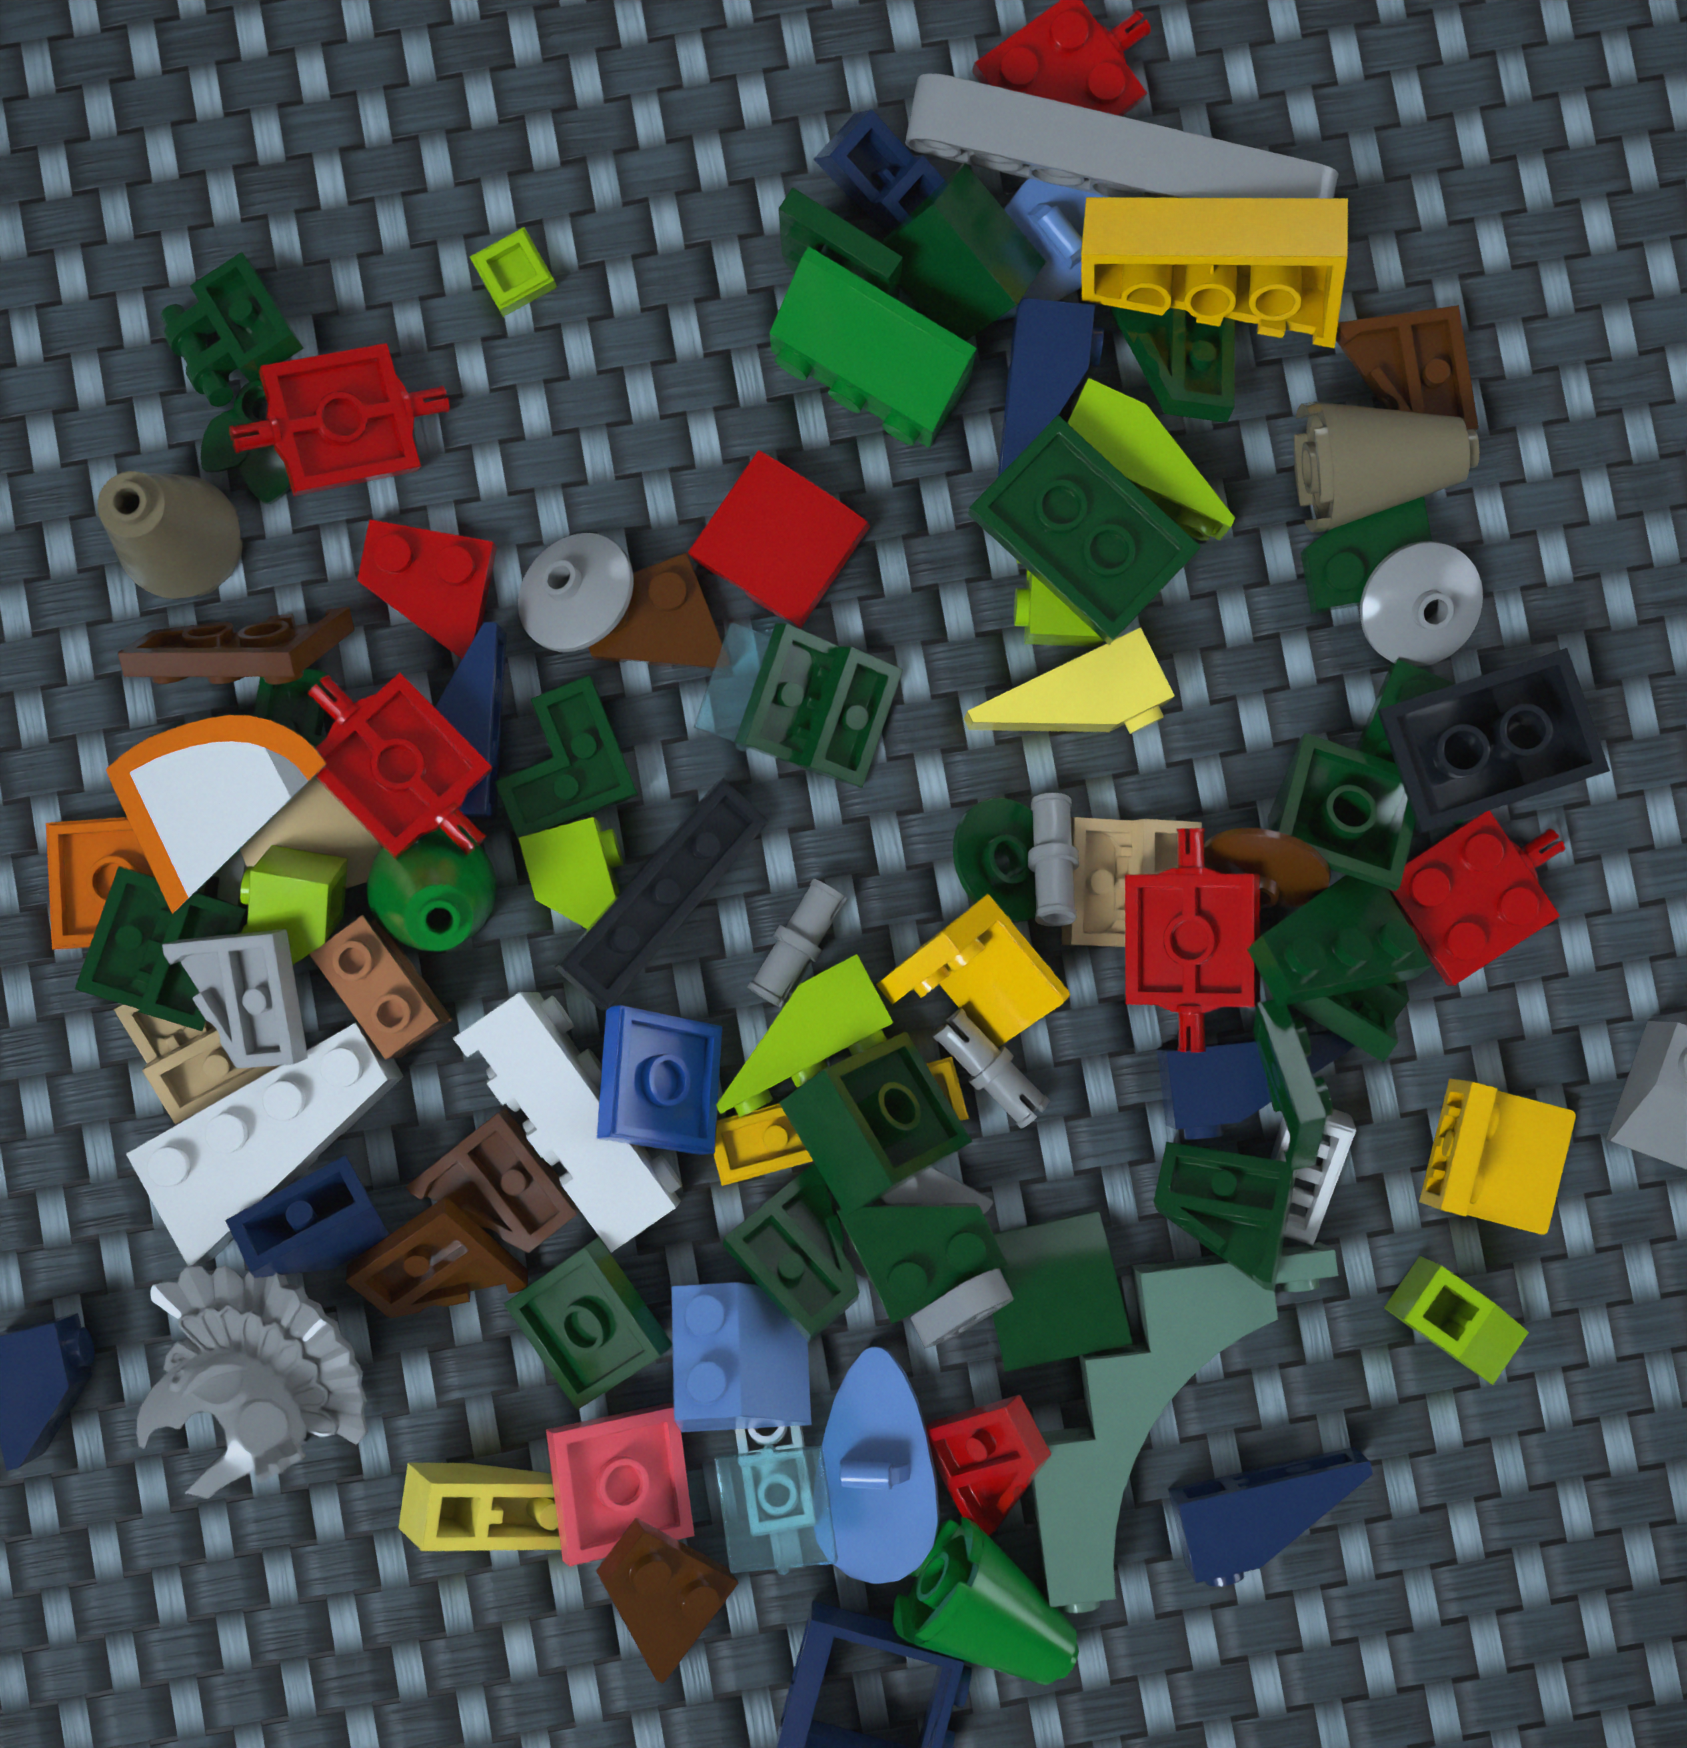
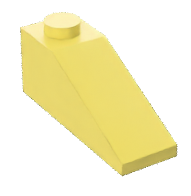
M1140 627L1115 639L1110 645L1100 646L968 710L964 721L969 730L1110 732L1122 725H1126L1129 734H1132L1163 719L1164 715L1160 707L1166 705L1175 695Z
M472 1463L407 1464L398 1528L421 1551L561 1550L552 1473Z

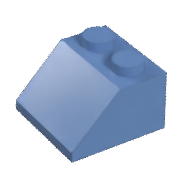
M736 1282L671 1286L674 1421L681 1432L811 1425L808 1341L758 1285Z

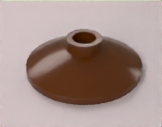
M1236 828L1220 832L1212 836L1204 844V868H1212L1224 874H1260V908L1303 906L1329 887L1331 872L1324 857L1313 847L1293 836L1261 828Z

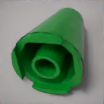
M439 828L436 831L421 836L396 860L383 847L374 857L367 879L368 902L377 923L394 940L408 947L420 950H449L474 936L488 920L497 894L495 871L483 848L480 845L477 846L462 830L460 831L475 845V849L467 856Z
M961 1517V1525H958L951 1519L942 1523L938 1527L935 1546L923 1564L917 1570L910 1573L916 1579L909 1596L906 1597L900 1592L897 1594L893 1613V1625L897 1635L911 1644L1041 1685H1048L1056 1679L1066 1677L1073 1669L1079 1654L1075 1627L1056 1607H1050L1048 1598L976 1523L965 1517Z

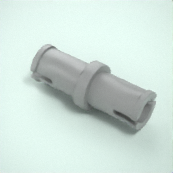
M1062 793L1039 794L1031 802L1034 847L1028 852V868L1035 872V921L1044 926H1064L1073 923L1075 918H1077L1074 902L1073 871L1079 867V850L1072 846L1070 813L1072 801L1069 796Z
M817 879L811 881V886L786 927L779 925L773 937L777 939V942L753 981L747 986L752 992L781 1009L809 960L816 962L822 950L818 945L841 907L848 901L841 893Z
M962 1008L958 1009L946 1021L959 1033L963 1040L949 1025L945 1027L940 1025L932 1037L936 1042L939 1041L971 1074L968 1081L977 1091L984 1088L1016 1121L1020 1128L1026 1127L1037 1116L1020 1098L1033 1111L1038 1109L1039 1112L1044 1111L1050 1099L1043 1095L1011 1062L1014 1055L1005 1046L998 1049L966 1016V1012Z

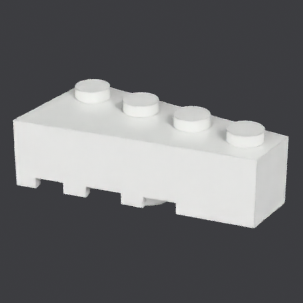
M519 992L453 1039L466 1057L477 1050L480 1051L490 1065L486 1069L489 1077L487 1085L502 1105L506 1103L514 1112L522 1109L529 1119L523 1123L526 1138L540 1157L549 1165L553 1166L558 1162L561 1163L566 1171L565 1174L559 1177L562 1187L612 1253L674 1210L681 1202L675 1191L682 1187V1184L670 1164L661 1154L652 1159L644 1146L597 1139L602 1064L590 1049H586L580 1054L566 1033L574 1025L554 996L544 1001L539 992Z
M359 1023L352 1024L307 1050V1059L296 1064L281 1065L126 1154L188 1267L200 1265L216 1257L233 1238L225 1221L226 1219L287 1187L297 1176L306 1171L327 1147L341 1134H344L404 1077L394 1058L385 1060Z

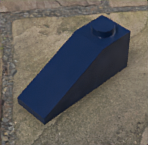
M1023 297L1018 303L1013 321L998 477L1057 415L1063 416L1081 388L1089 366H1099L1104 328L1093 327L1095 305Z
M483 622L435 706V709L492 766V772L467 794L459 809L468 819L496 820L498 789L495 781L499 780L507 633L497 622Z
M1331 1030L1308 1033L1311 1055L1306 1057L1311 1074H1315L1356 1046ZM1255 1039L1205 1044L1206 1052H1179L1178 1047L1157 1050L1166 1126L1176 1130L1184 1129L1185 1139L1218 1137L1224 1135L1222 1124L1242 1122L1271 1103L1266 1076Z
M1355 1447L1168 1489L1185 1566L1196 1583L1205 1581L1208 1586L1212 1587L1227 1586L1243 1580L1244 1572L1263 1567L1373 1474L1370 1460Z

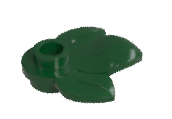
M258 378L252 383L248 382L240 389L235 398L233 409L214 417L210 421L204 433L200 459L202 469L210 473L240 467L241 475L249 489L260 501L268 505L280 499L291 487L283 460L277 454L273 445L235 453L232 445L234 440L231 441L229 426L231 425L237 426L262 421L259 420L258 413L260 408L267 403L261 378Z

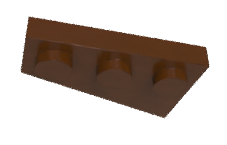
M350 607L327 609L326 617L317 623L296 625L293 614L269 616L267 621L246 626L239 632H234L232 623L228 621L151 630L119 651L118 657L124 677H152V681L156 684L174 683L188 677H207L208 681L212 684L231 683L244 677H264L266 683L284 684L301 678L304 675V669L350 635L355 629Z

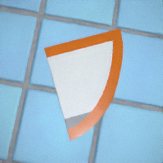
M225 715L191 722L149 737L121 755L106 768V771L170 911L174 914L326 765V762L306 739L283 725L254 716Z

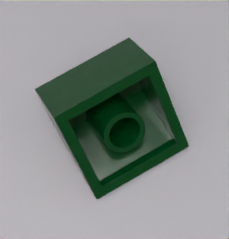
M906 1031L823 1069L779 1102L845 1216L888 1194L973 1142Z

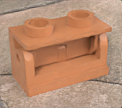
M362 915L309 954L385 1060L403 1057L453 1020L396 940L380 927L376 919L367 921Z

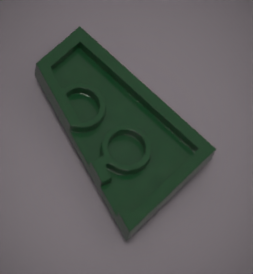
M1349 875L1339 879L1271 928L1247 949L1278 1007L1416 979L1432 966L1418 942L1416 933L1408 925L1389 890Z

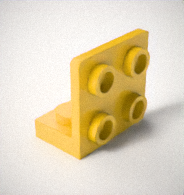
M989 894L981 898L924 943L876 984L892 1004L912 989L922 998L940 984L959 1009L962 1008L966 1012V1016L997 1048L1062 1005L1070 997L1068 989Z
M1449 1078L1419 1202L1465 1217L1468 1215L1541 1235L1546 1234L1549 1230L1576 1118L1575 1112L1570 1109L1497 1091L1498 1088Z

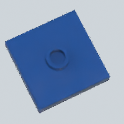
M622 1005L607 1009L597 1139L698 1155L714 1154L722 1026Z

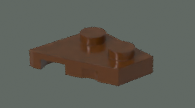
M445 1196L350 1262L347 1266L345 1281L391 1319L419 1313L429 1306L448 1307L470 1302L471 1291L505 1284L508 1294L519 1292L528 1286V1269Z

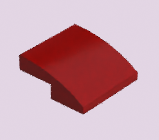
M758 450L690 548L688 554L701 566L743 590L755 603L801 629L870 528V525L865 519L836 498L784 464Z

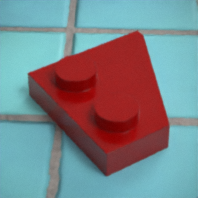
M369 519L357 581L460 659H463L483 623L497 546L493 541Z
M1020 1395L940 1418L926 1426L933 1463L962 1517L976 1523L989 1537L1000 1527L1051 1456L1047 1444Z

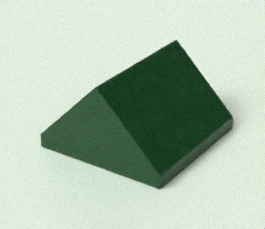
M963 163L880 242L903 257L900 288L926 318L964 341H967L1018 305L1046 263L1045 259L966 163Z
M1304 733L1268 815L1269 830L1293 836L1313 847L1324 857L1331 870L1397 891L1401 886L1415 819L1395 763Z

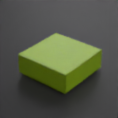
M525 227L470 256L473 265L503 317L557 288L551 273Z

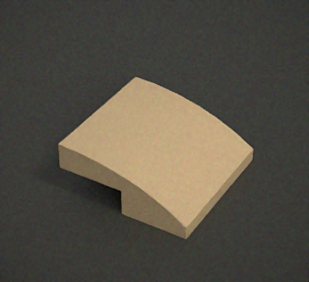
M313 777L240 848V852L246 867L254 866L271 845L348 858L347 889L367 882L374 857L381 850L382 846Z
M1071 818L1072 846L1079 850V867L1073 871L1074 902L1077 918H1075L1073 923L1062 926V945L1125 947V875H1157L1168 869L1178 868L1177 829L1202 828V822L1157 819Z
M118 1004L114 1009L147 1063L142 1072L175 1125L281 1066L237 1069L221 1045L217 1029L208 1021H206L203 1031H199L138 1012L139 1009L124 1004Z

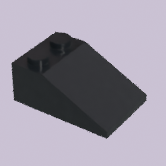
M1567 648L1378 710L1419 833L1610 771Z

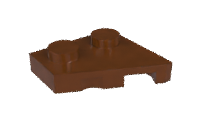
M1459 305L1338 323L1336 342L1384 409L1461 417L1467 429H1475V431L1479 429Z
M687 552L634 572L632 597L621 621L606 637L588 647L592 658L600 661L622 663L636 661L646 662L648 665L673 667V665L710 668L711 671L720 672L731 669Z
M506 1108L496 1113L406 1186L411 1195L421 1200L429 1197L438 1202L446 1196L481 1228L494 1230L498 1233L501 1240L527 1253L581 1212L562 1187L559 1176L540 1157L526 1138L524 1131Z
M638 1518L634 1519L596 1570L656 1681L664 1684L739 1584L728 1567Z

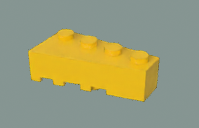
M1086 197L1081 251L1082 301L1160 316L1169 308L1188 311L1192 316L1196 317L1197 323L1220 327L1223 318H1230L1258 324L1257 334L1283 338L1286 330L1313 335L1312 344L1335 348L1348 257V198Z

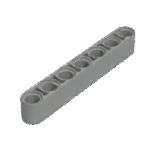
M929 73L918 77L905 140L906 145L910 149L926 155L1106 197L1334 198L1339 174L1335 169L1320 163L943 74Z

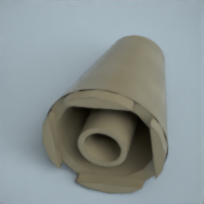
M1324 402L1301 403L1297 410L1296 419L1308 417L1306 433L1294 435V464L1300 506L1313 505L1316 519L1305 520L1307 528L1312 533L1327 531L1465 482L1469 474V468H1476L1479 463L1480 449L1475 429H1467L1461 417Z
M128 471L117 474L109 479L100 491L98 497L100 519L123 569L144 590L164 599L179 600L178 598H187L195 595L200 597L213 592L232 575L242 554L243 540L240 539L239 516L235 506L211 483L189 475Z

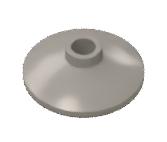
M594 533L574 534L562 538L546 548L529 567L519 591V617L527 634L541 646L558 652L582 650L606 637L621 621L632 597L634 576L627 555L611 539Z
M1420 541L1398 548L1376 566L1364 587L1360 602V621L1366 639L1377 653L1393 663L1399 659L1415 667H1422L1446 659L1468 640L1478 623L1483 604V589L1480 576L1471 560L1461 551L1450 545L1436 541ZM1437 599L1436 611L1429 619L1425 620L1424 609L1426 605Z

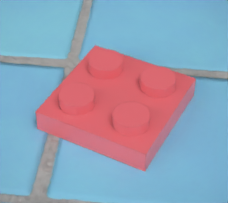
M666 1403L546 1429L562 1560L568 1566L606 1558L635 1518L644 1521L676 1540L695 1536L682 1435L674 1421V1404Z

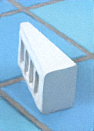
M1333 1109L1332 1116L1327 1117L1323 1134L1329 1135L1330 1138L1329 1142L1321 1139L1317 1157L1323 1158L1321 1167L1313 1165L1296 1170V1178L1314 1183L1315 1187L1313 1192L1294 1186L1291 1202L1307 1207L1308 1210L1306 1217L1289 1212L1285 1232L1286 1237L1314 1245L1356 1132L1353 1119L1349 1114ZM1284 1117L1270 1159L1286 1162L1283 1150L1288 1149L1290 1135Z

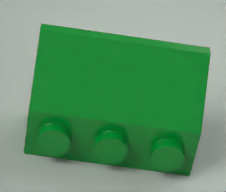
M809 246L799 262L769 332L771 352L777 355L774 360L784 371L803 381H806L810 375L830 388L828 391L830 397L844 408L855 413H860L862 408L884 420L882 423L883 429L895 439L911 446L917 440L928 448L934 443L969 386L977 349Z

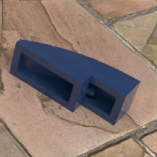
M873 109L854 113L814 158V161L888 235L945 181L924 155L914 157Z

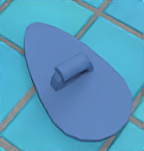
M1030 178L1022 184L1004 210L1046 261L1023 298L1058 301L1082 288L1081 251L1086 197L1106 196ZM1017 305L995 321L1014 318Z
M881 1346L869 1347L860 1354L848 1370L835 1396L825 1429L814 1491V1503L818 1524H815L816 1536L828 1559L849 1577L872 1584L899 1581L917 1570L935 1546L940 1522L937 1478L928 1433L918 1398L905 1371L894 1355L888 1349Z

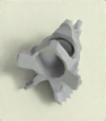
M202 1266L186 1267L180 1273L178 1282H164L152 1286L150 1291L151 1301L176 1317L179 1328L188 1337L183 1342L177 1341L166 1353L164 1370L168 1373L151 1389L140 1407L136 1432L139 1446L142 1448L147 1447L150 1434L155 1429L169 1426L179 1430L192 1414L201 1412L214 1414L226 1433L227 1450L208 1465L186 1493L208 1499L223 1486L254 1470L258 1483L263 1482L272 1475L282 1473L289 1466L306 1457L301 1445L307 1443L304 1440L307 1432L321 1437L333 1435L336 1432L356 1445L366 1435L368 1428L364 1417V1409L367 1399L361 1385L363 1371L354 1359V1347H352V1343L341 1336L338 1322L325 1315L321 1304L308 1299L302 1286L288 1284L286 1275H279L278 1273L274 1276L254 1278L249 1271L242 1278L237 1271L228 1266L217 1268L213 1275H210Z

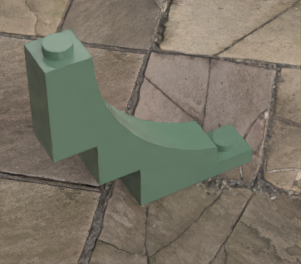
M1317 1242L1314 1245L1301 1244L1284 1246L1282 1248L1276 1284L1280 1283L1281 1291L1303 1292L1320 1288L1319 1278L1338 1276L1335 1250L1327 1245ZM1218 1255L1131 1265L1141 1342L1079 1355L1088 1426L1040 1432L1051 1452V1456L1031 1482L1043 1586L1050 1607L1061 1606L1064 1612L1084 1613L1099 1608L1100 1601L1116 1599L1114 1580L1116 1526L1127 1481L1134 1461L1149 1431L1170 1400L1213 1357L1245 1335L1278 1320L1275 1291L1263 1289Z

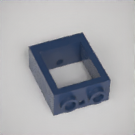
M812 1601L778 1726L776 1748H913L812 1719L834 1637L938 1665L916 1748H953L955 1732L948 1730L947 1726L953 1705L961 1708L964 1707L969 1692L972 1668L965 1666L964 1660L909 1643L897 1635L895 1627L891 1622Z

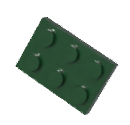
M1059 415L1046 426L969 507L967 513L1108 645L1124 631L1201 548L1194 539Z

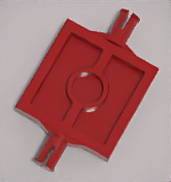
M1060 0L974 62L972 73L979 83L1123 116L1140 104L1147 95L1146 90L1127 65L1123 52L1143 37L1151 34V28L1147 19L1141 23L1144 15L1136 10L1130 17L1108 31L1106 27L1095 20L1082 0Z
M384 343L262 365L259 374L268 403L266 420L237 426L231 425L229 426L231 441L234 440L232 445L235 453L273 445L275 451L285 464L292 493L295 497L417 472L421 465L413 439L414 418L449 412L448 398L444 399L447 392L443 385L437 388L408 393L406 387L395 374L388 344Z
M398 673L375 695L358 700L356 703L346 695L329 675L322 678L320 684L336 702L317 684L311 688L308 695L335 720L327 738L315 748L326 762V765L314 777L395 860L421 836L436 831L439 828L464 851L466 856L475 849V845L459 828L477 846L484 841L487 836L459 809L467 794L492 772V766L401 673Z
M1489 810L1475 815L1406 861L1400 888L1397 891L1388 890L1408 925L1416 933L1418 942L1427 958L1430 959L1447 986H1455L1560 917L1539 885L1537 872L1535 871L1537 867L1558 853L1565 851L1563 841L1551 843L1559 838V835L1554 830L1548 828L1543 834L1520 848L1509 840Z
M1178 828V868H1171L1157 875H1125L1126 1005H1158L1169 1011L1179 1012L1178 1051L1206 1052L1205 1013L1221 1007H1257V1004L1260 1002V972L1247 950L1260 938V874H1224L1212 868H1204L1205 828Z

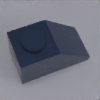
M346 1155L225 1220L254 1278L274 1276L276 1273L287 1275L331 1270L372 1248L390 1235Z
M78 1313L0 1333V1445L6 1471L20 1468L45 1453L92 1377L90 1365L94 1361L93 1340L89 1331L85 1327H81Z

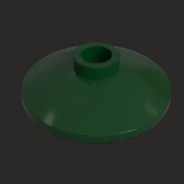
M991 798L979 802L962 816L953 839L954 865L960 883L967 895L976 903L989 894L1000 909L1010 918L1012 923L1029 921L1035 918L1036 913L1035 872L1028 868V852L1034 847L1033 811L1027 806L1007 798Z

